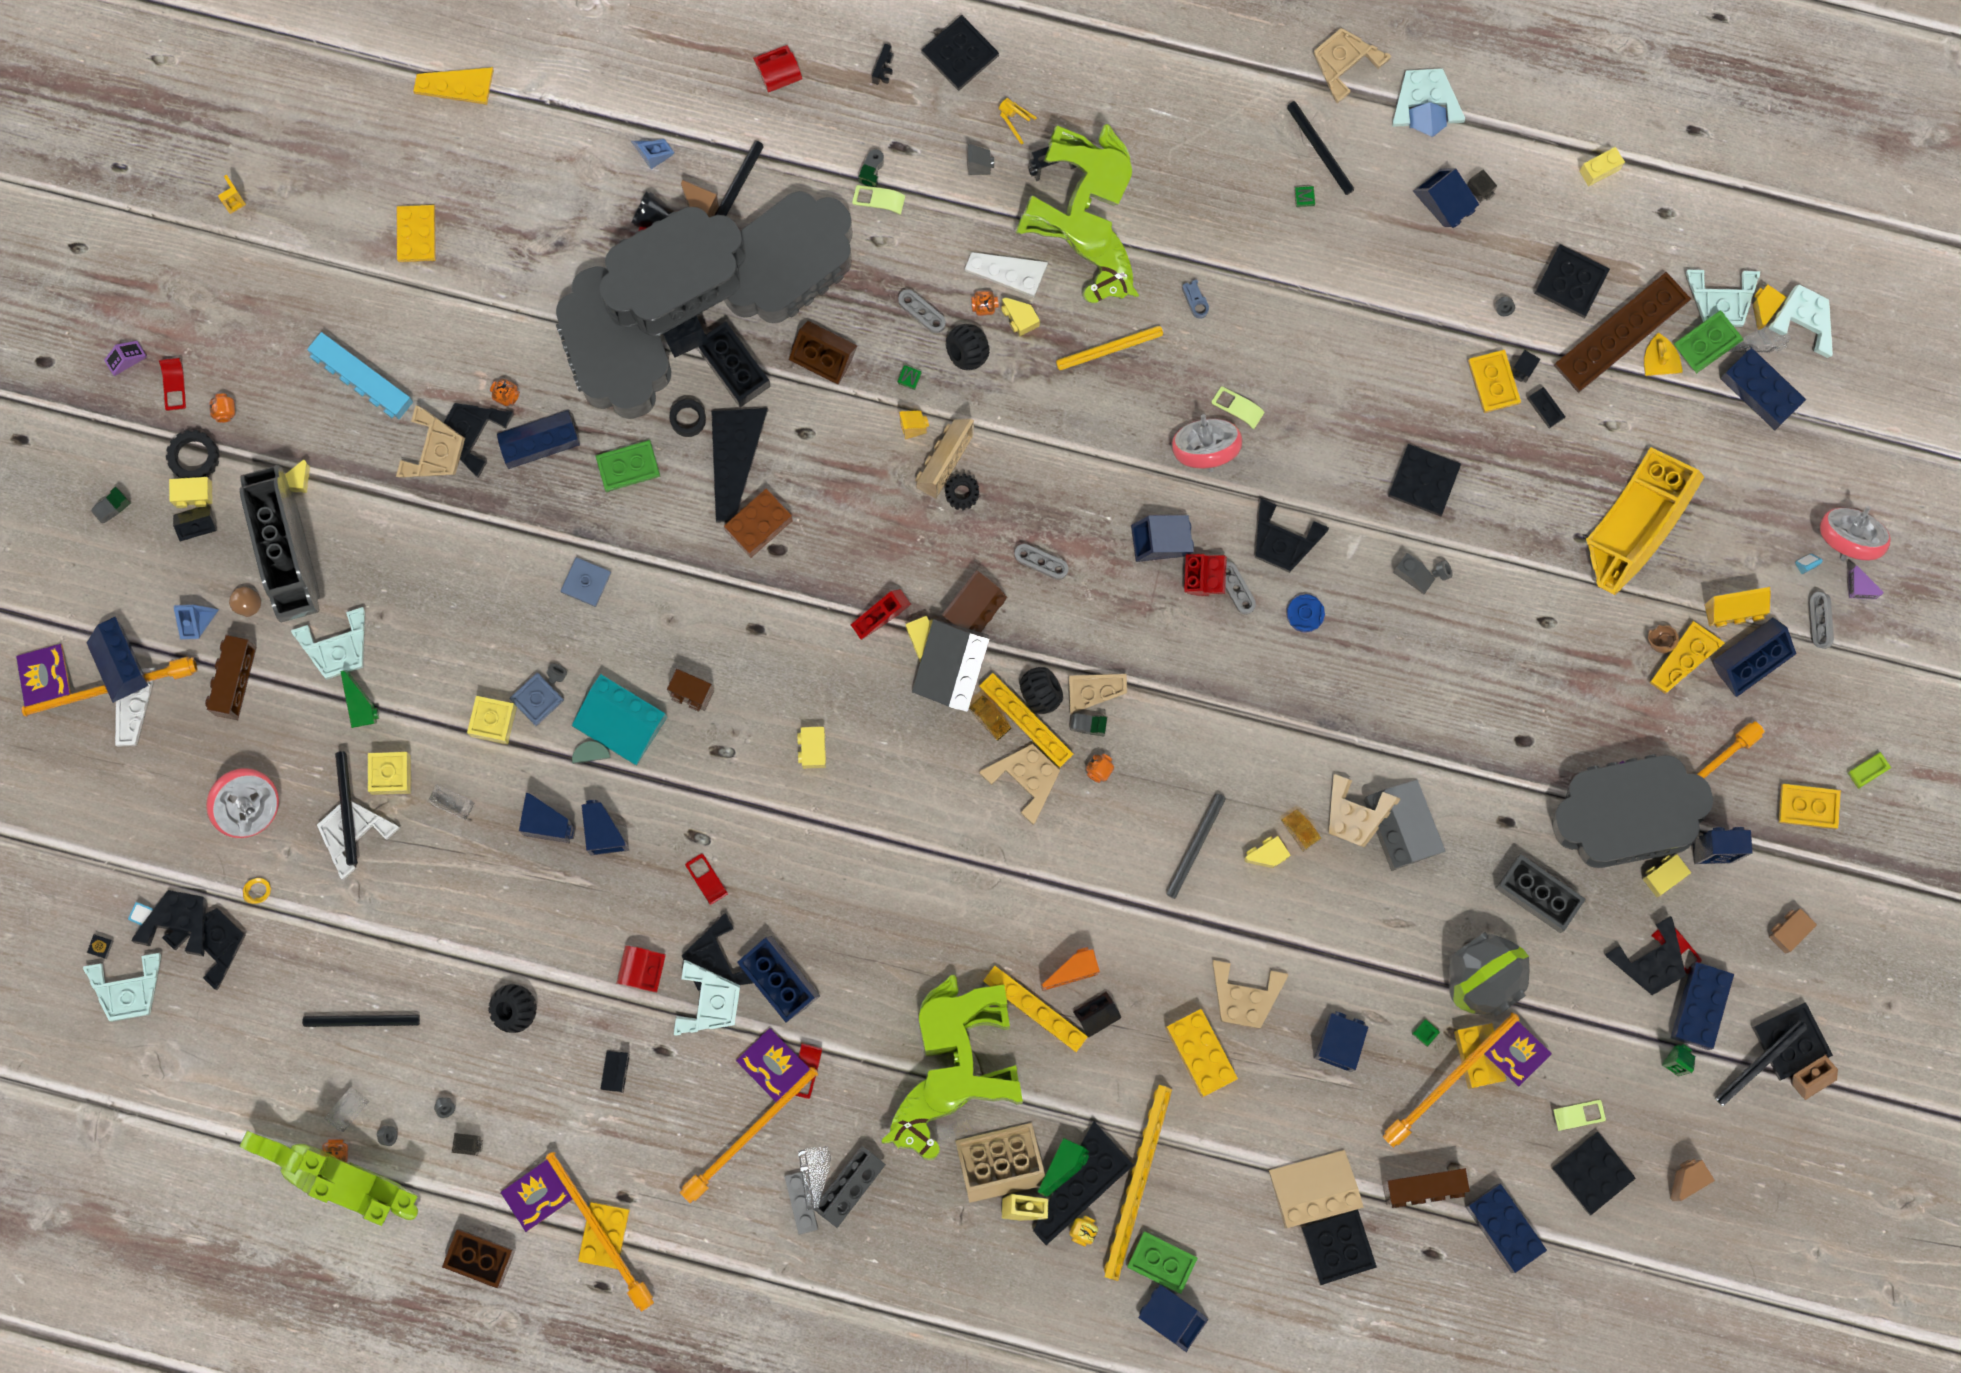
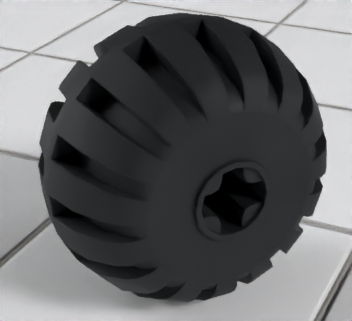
M958 325L950 331L946 338L947 353L953 364L959 369L975 370L982 366L989 357L990 348L986 335L976 325Z
M1036 667L1030 669L1021 678L1020 690L1030 709L1035 713L1046 714L1053 712L1063 701V691L1060 683L1048 668Z
M515 984L499 988L492 995L489 1002L490 1007L488 1008L489 1014L491 1013L490 1019L494 1022V1025L507 1033H518L527 1029L533 1023L537 1010V1004L534 1003L536 1000L531 995L532 993L525 987Z

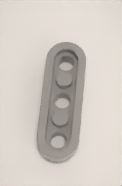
M904 290L899 294V305L929 331L940 333L945 329L946 321L944 316L915 292ZM905 299H911V302L905 303ZM924 310L926 313L920 315L919 311ZM938 322L940 325L935 327L933 323Z
M1021 544L1015 549L1014 556L1020 564L1057 580L1066 577L1068 565L1065 561L1027 544ZM1026 552L1028 556L1023 558L1020 554ZM1043 560L1045 564L1039 565L1038 561ZM1059 567L1062 569V572L1056 573L1055 569Z
M1227 562L1226 570L1230 571V575H1226L1225 589L1237 610L1244 615L1250 614L1255 609V599L1235 564ZM1238 586L1240 590L1235 592L1233 587ZM1244 602L1248 603V604H1249V607H1248V608H1244V607L1242 606V603H1244Z
M1816 592L1810 599L1813 643L1818 648L1827 649L1834 642L1831 598L1826 593Z

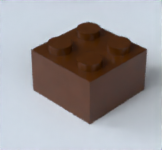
M676 669L667 687V691L672 701L682 704V702L687 703L690 709L699 712L700 709L706 710L714 693V688L711 683Z

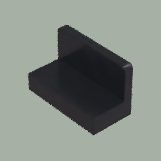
M210 505L173 515V527L180 542L217 531L216 524L211 515Z
M1107 992L1073 1011L1088 1037L1093 1036L1121 1019L1115 1003Z
M606 1052L601 1090L624 1093L630 1059L629 1053Z

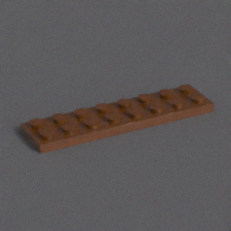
M1665 272L1557 361L1554 367L1580 393L1685 306L1691 298Z

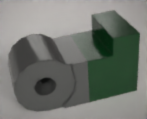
M874 149L868 153L858 176L859 183L877 188L879 180L876 175L878 170L884 165V155L880 150Z
M116 486L107 497L98 502L91 510L100 523H106L131 504Z
M1072 714L1070 730L1104 737L1108 717Z

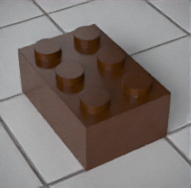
M457 1229L442 1268L499 1289L502 1287L516 1250Z

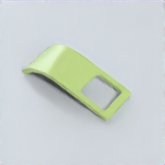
M857 185L852 203L853 205L886 209L901 215L905 195L890 189ZM860 189L873 190L870 203L857 202Z
M1224 387L1219 389L1211 402L1222 410L1240 418L1252 429H1255L1265 413L1255 403ZM1223 391L1235 396L1229 408L1216 403Z
M1601 1100L1553 1110L1558 1131L1606 1120ZM1598 1104L1601 1119L1587 1122L1583 1106Z

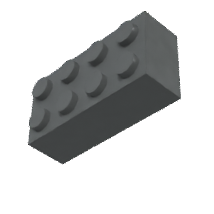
M1523 855L1516 857L1495 888L1559 933L1566 930L1586 900Z

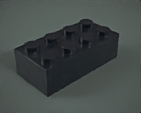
M697 316L663 334L674 358L709 342Z
M726 321L706 334L709 342L697 347L699 353L740 408L771 387L767 376Z

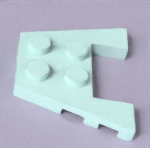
M1443 69L1409 70L1405 72L1392 127L1409 126V107H1417L1429 102L1439 106H1446L1447 124L1465 122V116Z
M1704 270L1686 271V277L1703 322L1721 310L1734 327H1742L1744 325L1750 302L1760 277V271L1742 272V290L1705 289Z
M1797 285L1784 302L1785 305L1777 313L1776 319L1770 324L1769 329L1783 336L1787 334L1791 320L1817 333L1814 352L1829 358L1833 354L1829 299L1801 285Z
M363 607L346 612L351 632L314 643L308 625L291 630L293 636L326 680L341 675L340 671L347 670L351 672L363 668L365 610Z
M160 953L141 956L144 976L105 983L103 964L83 967L110 1022L150 1015L161 961Z
M684 960L682 979L702 982L697 1018L676 1016L674 1035L735 1025L740 985Z

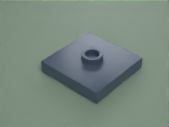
M576 557L560 592L596 607L611 572Z
M538 672L509 698L535 726L539 725L564 701Z

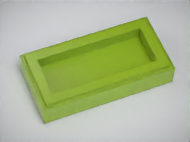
M1879 752L1849 771L1848 775L1859 789L1891 769V766L1883 754Z

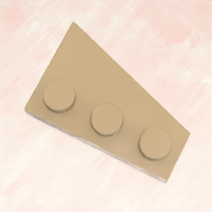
M1127 674L1069 676L1070 714L1126 694Z

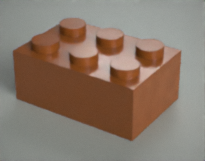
M765 489L725 524L724 529L739 547L752 558L785 529L793 519L792 515L779 501Z

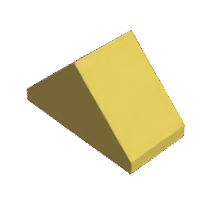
M302 460L285 474L291 492L307 493L310 466L305 460Z

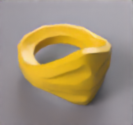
M255 878L248 881L243 887L244 901L251 904L264 902L271 892L269 882L263 878ZM256 883L264 884L266 887L265 895L253 899L249 895L251 887Z

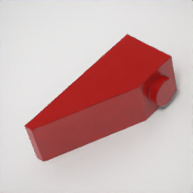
M901 589L890 591L850 625L859 638L863 640L897 617L911 603Z

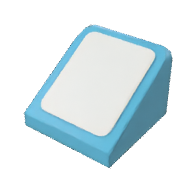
M1809 554L1797 560L1795 564L1800 573L1804 574L1818 567L1823 560L1813 554Z
M136 902L128 920L142 925L153 909Z

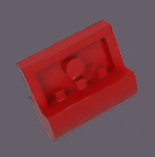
M788 45L753 58L768 93L802 80L799 66Z
M1186 554L1184 592L1196 596L1225 594L1227 556Z
M625 946L616 984L657 993L666 954L633 946Z

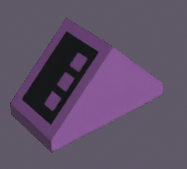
M138 341L115 345L104 361L113 376H116L147 358Z
M1858 566L1849 571V598L1877 599L1884 593Z

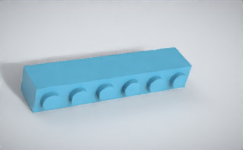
M322 332L307 349L311 354L310 358L317 364L323 363L325 365L324 368L332 375L334 373L338 374L340 381L347 386L349 384L354 386V391L363 397L365 394L370 398L368 401L375 407L380 405L385 409L383 412L390 418L396 417L400 419L412 405L413 401L408 395Z

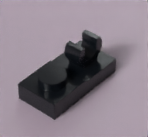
M884 44L873 71L872 83L876 85L879 84L880 79L886 84L890 82L889 78L884 77V75L893 74L891 68H886L888 63H892L894 57L891 45Z

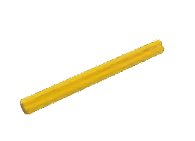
M1156 326L1064 357L1056 361L1057 368L1063 370L1163 336V330L1161 326Z

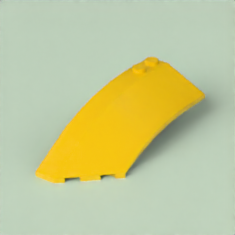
M1650 447L1618 500L1595 530L1586 538L1599 588L1616 595L1652 557L1673 529L1703 481L1704 476L1698 469Z

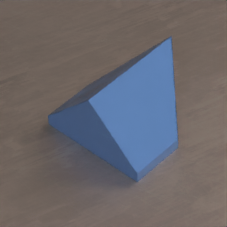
M1429 102L1409 109L1410 128L1433 137L1447 127L1446 108Z
M665 139L631 141L650 169H653L674 154V151Z
M174 605L180 640L200 639V636L219 609L198 605Z

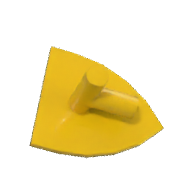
M1658 333L1651 340L1645 352V376L1683 373L1680 356L1675 346L1666 337Z

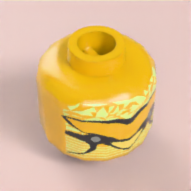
M1084 1216L1083 1219L1076 1218L1069 1232V1235L1072 1237L1071 1241L1084 1247L1091 1245L1099 1230L1094 1225L1095 1220Z

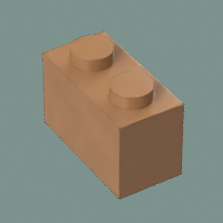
M1801 908L1795 911L1793 909L1784 916L1786 920L1782 924H1776L1771 929L1773 933L1769 938L1785 954L1791 952L1817 926Z
M1824 1055L1793 1075V1087L1806 1100L1837 1081L1838 1069Z

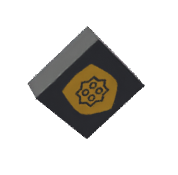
M93 934L87 953L107 959L113 940Z

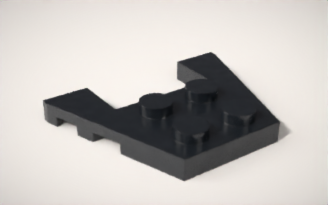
M454 403L443 423L465 438L460 461L479 478L487 463L470 454L488 421L506 429L514 413Z
M1261 498L1255 558L1290 573L1328 532L1329 527L1313 521L1307 537L1303 538L1271 524L1270 520L1277 505Z
M168 890L131 941L135 944L151 946L157 928L189 933L191 935L185 952L204 957L203 941L205 940L206 899L203 896Z
M215 908L206 913L203 948L217 964L203 979L214 990H218L246 935L222 911ZM173 931L170 934L164 935L162 939L174 950H177L191 934Z
M726 913L681 955L683 960H687L738 985L754 984L743 970L735 974L732 973L716 938L734 930ZM694 981L697 990L701 991L702 982Z
M1672 916L1655 924L1666 942L1633 962L1629 961L1620 945L1605 954L1610 961L1651 995L1658 993L1686 976Z

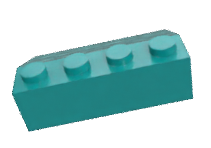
M600 674L571 726L637 766L668 717L661 710Z

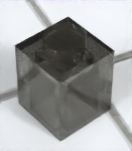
M1484 169L1469 179L1467 186L1480 203L1483 200H1490L1495 195L1497 185Z
M454 1133L452 1153L478 1156L479 1152H482L483 1140H481V1136Z

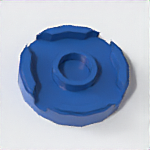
M1309 594L1299 595L1294 598L1287 609L1288 622L1295 630L1303 633L1318 629L1325 617L1323 604L1315 596Z

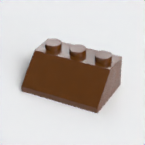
M807 321L799 329L789 360L839 385L852 362L857 345Z
M976 570L942 616L949 624L982 632L998 609L1004 604L1007 596L998 586Z

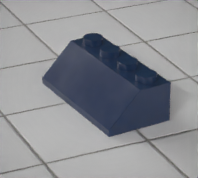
M569 410L497 434L499 447L508 469L580 446Z
M113 617L98 624L86 643L111 701L114 703L149 685L126 633L117 618Z
M1771 618L1714 659L1713 663L1720 678L1733 695L1738 697L1797 653L1788 627L1775 618Z
M772 936L765 937L737 961L785 1023L801 1013L820 997L819 993Z

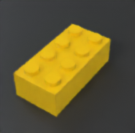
M1202 1009L1165 1028L1201 1098L1238 1079Z

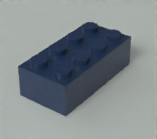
M1752 347L1721 377V380L1774 431L1807 400Z
M1716 827L1713 830H1709L1708 833L1698 836L1699 838L1693 841L1694 864L1735 863L1753 854L1751 830H1745L1744 827H1733L1732 830L1725 831L1724 827Z
M1699 962L1691 964L1671 1039L1705 1050L1714 1049L1732 985L1733 973Z
M1496 1184L1465 1206L1511 1273L1518 1272L1547 1251L1501 1184Z

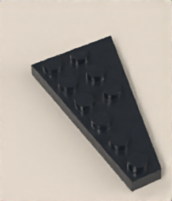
M768 408L711 411L716 523L729 522L738 514Z
M1093 1121L1080 1145L1089 1151L1087 1163L1055 1190L1048 1202V1218L1038 1220L1033 1229V1232L1046 1246L1134 1166L1095 1121Z

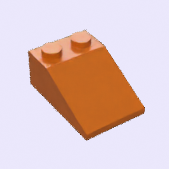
M1088 947L1078 949L1076 954L1042 984V991L1098 975L1100 970L1094 950H1089Z

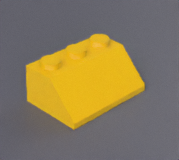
M1770 587L1712 597L1704 604L1709 626L1722 628L1727 626V623L1732 622L1735 625L1746 623V620L1753 619V622L1764 620V617L1770 613Z
M1492 1023L1454 1031L1461 1063L1494 1032ZM1484 1054L1464 1073L1468 1089L1507 1081L1505 1073Z

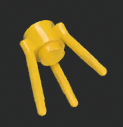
M1006 98L999 106V110L1002 112L1000 116L1006 121L1022 145L1024 142L1008 116L1013 117L1017 113L1027 121H1030V118L1036 120L1037 117L1015 102H1012L1009 98Z

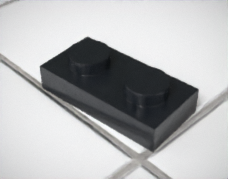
M1544 387L1527 398L1549 429L1565 419L1566 416Z

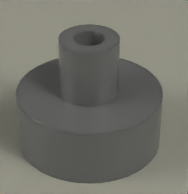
M1501 297L1496 302L1495 308L1500 316L1505 317L1515 311V304L1510 297Z
M1446 560L1437 563L1436 570L1432 572L1435 578L1440 577L1443 581L1453 576L1451 566Z
M555 663L551 664L546 672L550 677L548 680L552 684H555L556 681L562 682L567 675L566 669Z
M441 1097L437 1100L434 1110L438 1117L447 1118L454 1113L455 1105L450 1098Z
M392 1126L381 1127L377 1132L378 1142L384 1146L395 1144L398 1137L396 1128Z

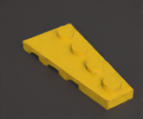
M492 67L416 74L413 92L418 95L487 105L494 69Z
M1693 621L1680 638L1678 645L1671 651L1654 675L1650 684L1666 694L1725 644V642Z

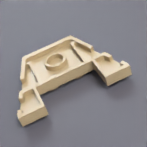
M1340 28L1315 49L1313 53L1337 104L1350 94V89L1339 79L1340 76L1364 56L1377 69L1381 68L1391 59L1390 54L1379 51L1377 47L1370 46L1361 41V38L1343 28Z
M415 405L411 422L428 426V433L419 465L400 460L396 477L455 475L465 438L421 406Z
M1031 744L981 770L979 774L991 785L1005 771L1034 798L1021 812L1034 825L1060 770Z
M1334 774L1329 834L1365 847L1379 829V824L1384 818L1389 816L1392 807L1399 803L1400 798L1382 792L1376 810H1371L1345 800L1352 780Z
M1213 960L1212 965L1221 1022L1260 1029L1288 978V974L1270 971L1267 991L1227 983L1231 963Z

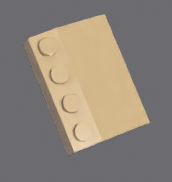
M956 419L952 424L948 423L943 432L945 436L942 440L939 439L934 447L935 453L933 456L929 455L925 462V470L923 472L920 471L915 479L917 489L937 499L974 436V420Z
M1032 1123L955 1141L969 1203L1041 1186L1045 1173Z
M1345 1150L1269 1170L1285 1228L1364 1208Z

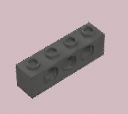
M861 1146L813 1210L838 1228L886 1164Z

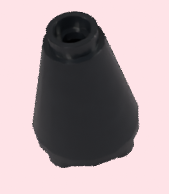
M646 191L631 223L636 227L648 228L654 222L667 218L675 211L654 193Z

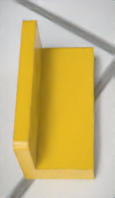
M226 174L224 178L230 189L219 194L218 197L231 214L245 206L246 203Z

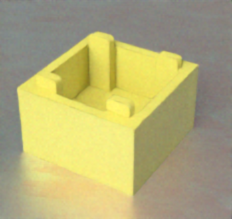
M476 696L467 734L470 737L508 745L517 707L514 703Z
M407 752L368 753V792L372 795L411 794V755Z

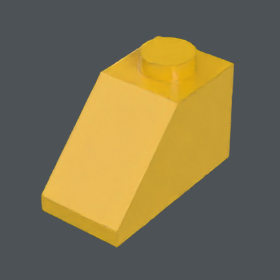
M1768 284L1764 289L1760 287L1754 295L1756 300L1752 304L1759 331L1766 326L1786 298V296Z
M921 411L899 412L900 425L905 440L927 433L926 427H929L927 416L922 415Z

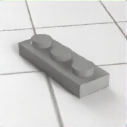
M804 1171L784 1176L798 1234L818 1230Z

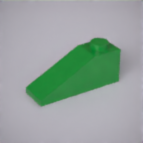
M347 670L340 671L351 728L376 724L377 719H379L378 709L374 708V704Z
M1683 1044L1682 1046L1676 1045L1662 1066L1678 1077L1691 1074L1694 1071L1696 1056L1691 1053L1692 1050Z
M1063 1138L1038 1193L1048 1197L1075 1175L1087 1163L1089 1151Z

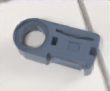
M1193 280L1190 284H1183L1182 291L1193 316L1202 319L1207 316L1209 305L1206 298L1200 292L1197 285L1198 280ZM1203 305L1206 311L1199 314L1195 311V307Z

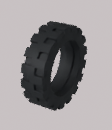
M186 430L183 434H177V437L170 441L171 444L166 449L168 452L166 455L167 464L172 472L180 479L209 477L208 475L213 474L215 467L219 464L218 458H220L218 447L207 434L197 430L192 432ZM190 442H200L206 446L208 451L205 464L201 468L192 471L183 469L178 463L180 449Z

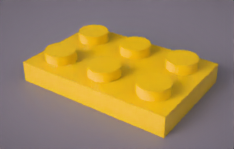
M434 205L397 206L398 262L436 261Z
M1505 350L1468 360L1484 413L1521 403Z
M1782 784L1778 823L1838 829L1841 790Z
M590 1202L589 1208L621 1256L630 1210ZM586 1221L578 1262L617 1269Z

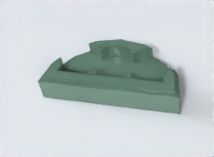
M588 741L575 749L572 755V764L609 759L611 757L604 745L595 741Z

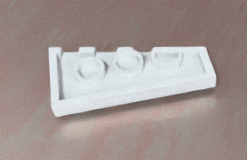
M972 252L965 271L1034 298L1048 262Z
M155 668L142 669L143 674L157 670ZM154 680L147 682L149 686L116 701L115 745L117 747L137 746Z

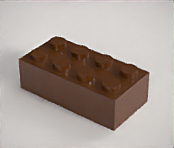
M225 635V639L221 641V655L216 660L215 677H212L210 683L212 690L205 702L206 710L217 717L237 721L239 719L257 649L248 639Z
M1466 1168L1382 1181L1386 1205H1392V1208L1407 1206L1406 1202H1411V1205L1424 1204L1426 1199L1429 1198L1431 1202L1446 1200L1445 1196L1450 1195V1199L1465 1197V1193L1470 1192Z

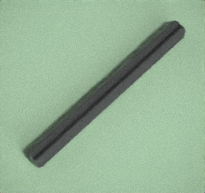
M1217 794L1167 891V896L1175 899L1226 800L1223 795Z

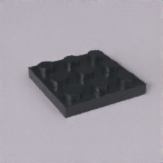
M963 15L958 17L921 50V53L958 91L999 57V52Z
M1559 244L1534 294L1585 319L1610 268Z
M1408 444L1388 497L1441 517L1461 463Z
M1806 1002L1752 1027L1765 1052L1798 1020H1802L1808 1026L1807 1030L1770 1063L1779 1081L1796 1074L1824 1055L1828 1058L1833 1056Z
M1598 1131L1551 1168L1589 1216L1636 1179Z
M1358 1210L1301 1227L1319 1285L1377 1268Z

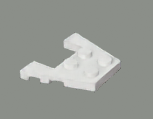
M352 802L355 841L361 838L373 826L386 840L400 829L397 825ZM339 804L317 826L331 854L338 874L344 880L356 867L354 865L348 866L346 864V856L343 854L345 846L341 807Z

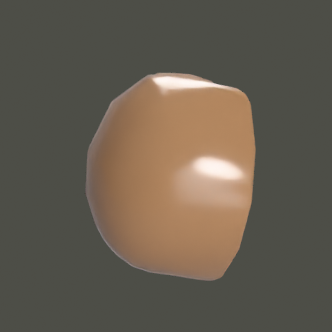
M240 587L231 594L229 605L235 613L250 617L260 609L261 598L253 589Z
M1658 625L1657 628L1649 631L1648 641L1651 648L1656 652L1668 653L1678 645L1679 636L1674 628Z

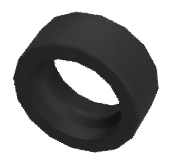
M684 399L672 406L669 420L677 434L683 437H693L703 430L706 424V416L703 407L698 402ZM692 408L698 413L699 421L694 427L685 429L677 423V414L681 409Z

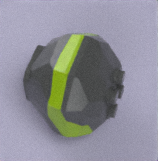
M1484 932L1448 957L1450 960L1449 992L1453 1002L1460 1009L1479 1015L1494 1014L1496 1017L1526 996L1524 992L1529 986V956L1523 948L1514 942L1497 935H1487Z

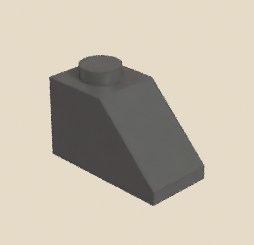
M968 144V175H991V168H994V157H990V150Z
M1406 553L1393 572L1423 594L1426 593L1435 580L1423 563Z

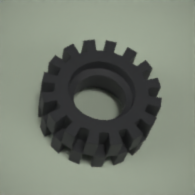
M957 474L956 477H951L945 487L947 502L950 503L952 508L954 506L957 510L959 508L965 510V508L970 509L979 498V486L976 480L972 479L970 475L966 476V474H962V476ZM963 485L969 489L968 497L960 499L955 495V489L958 486Z

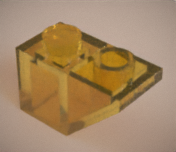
M983 695L969 707L976 719L997 741L1012 729L996 706Z
M1297 809L1281 820L1303 852L1320 841L1321 836L1311 822Z

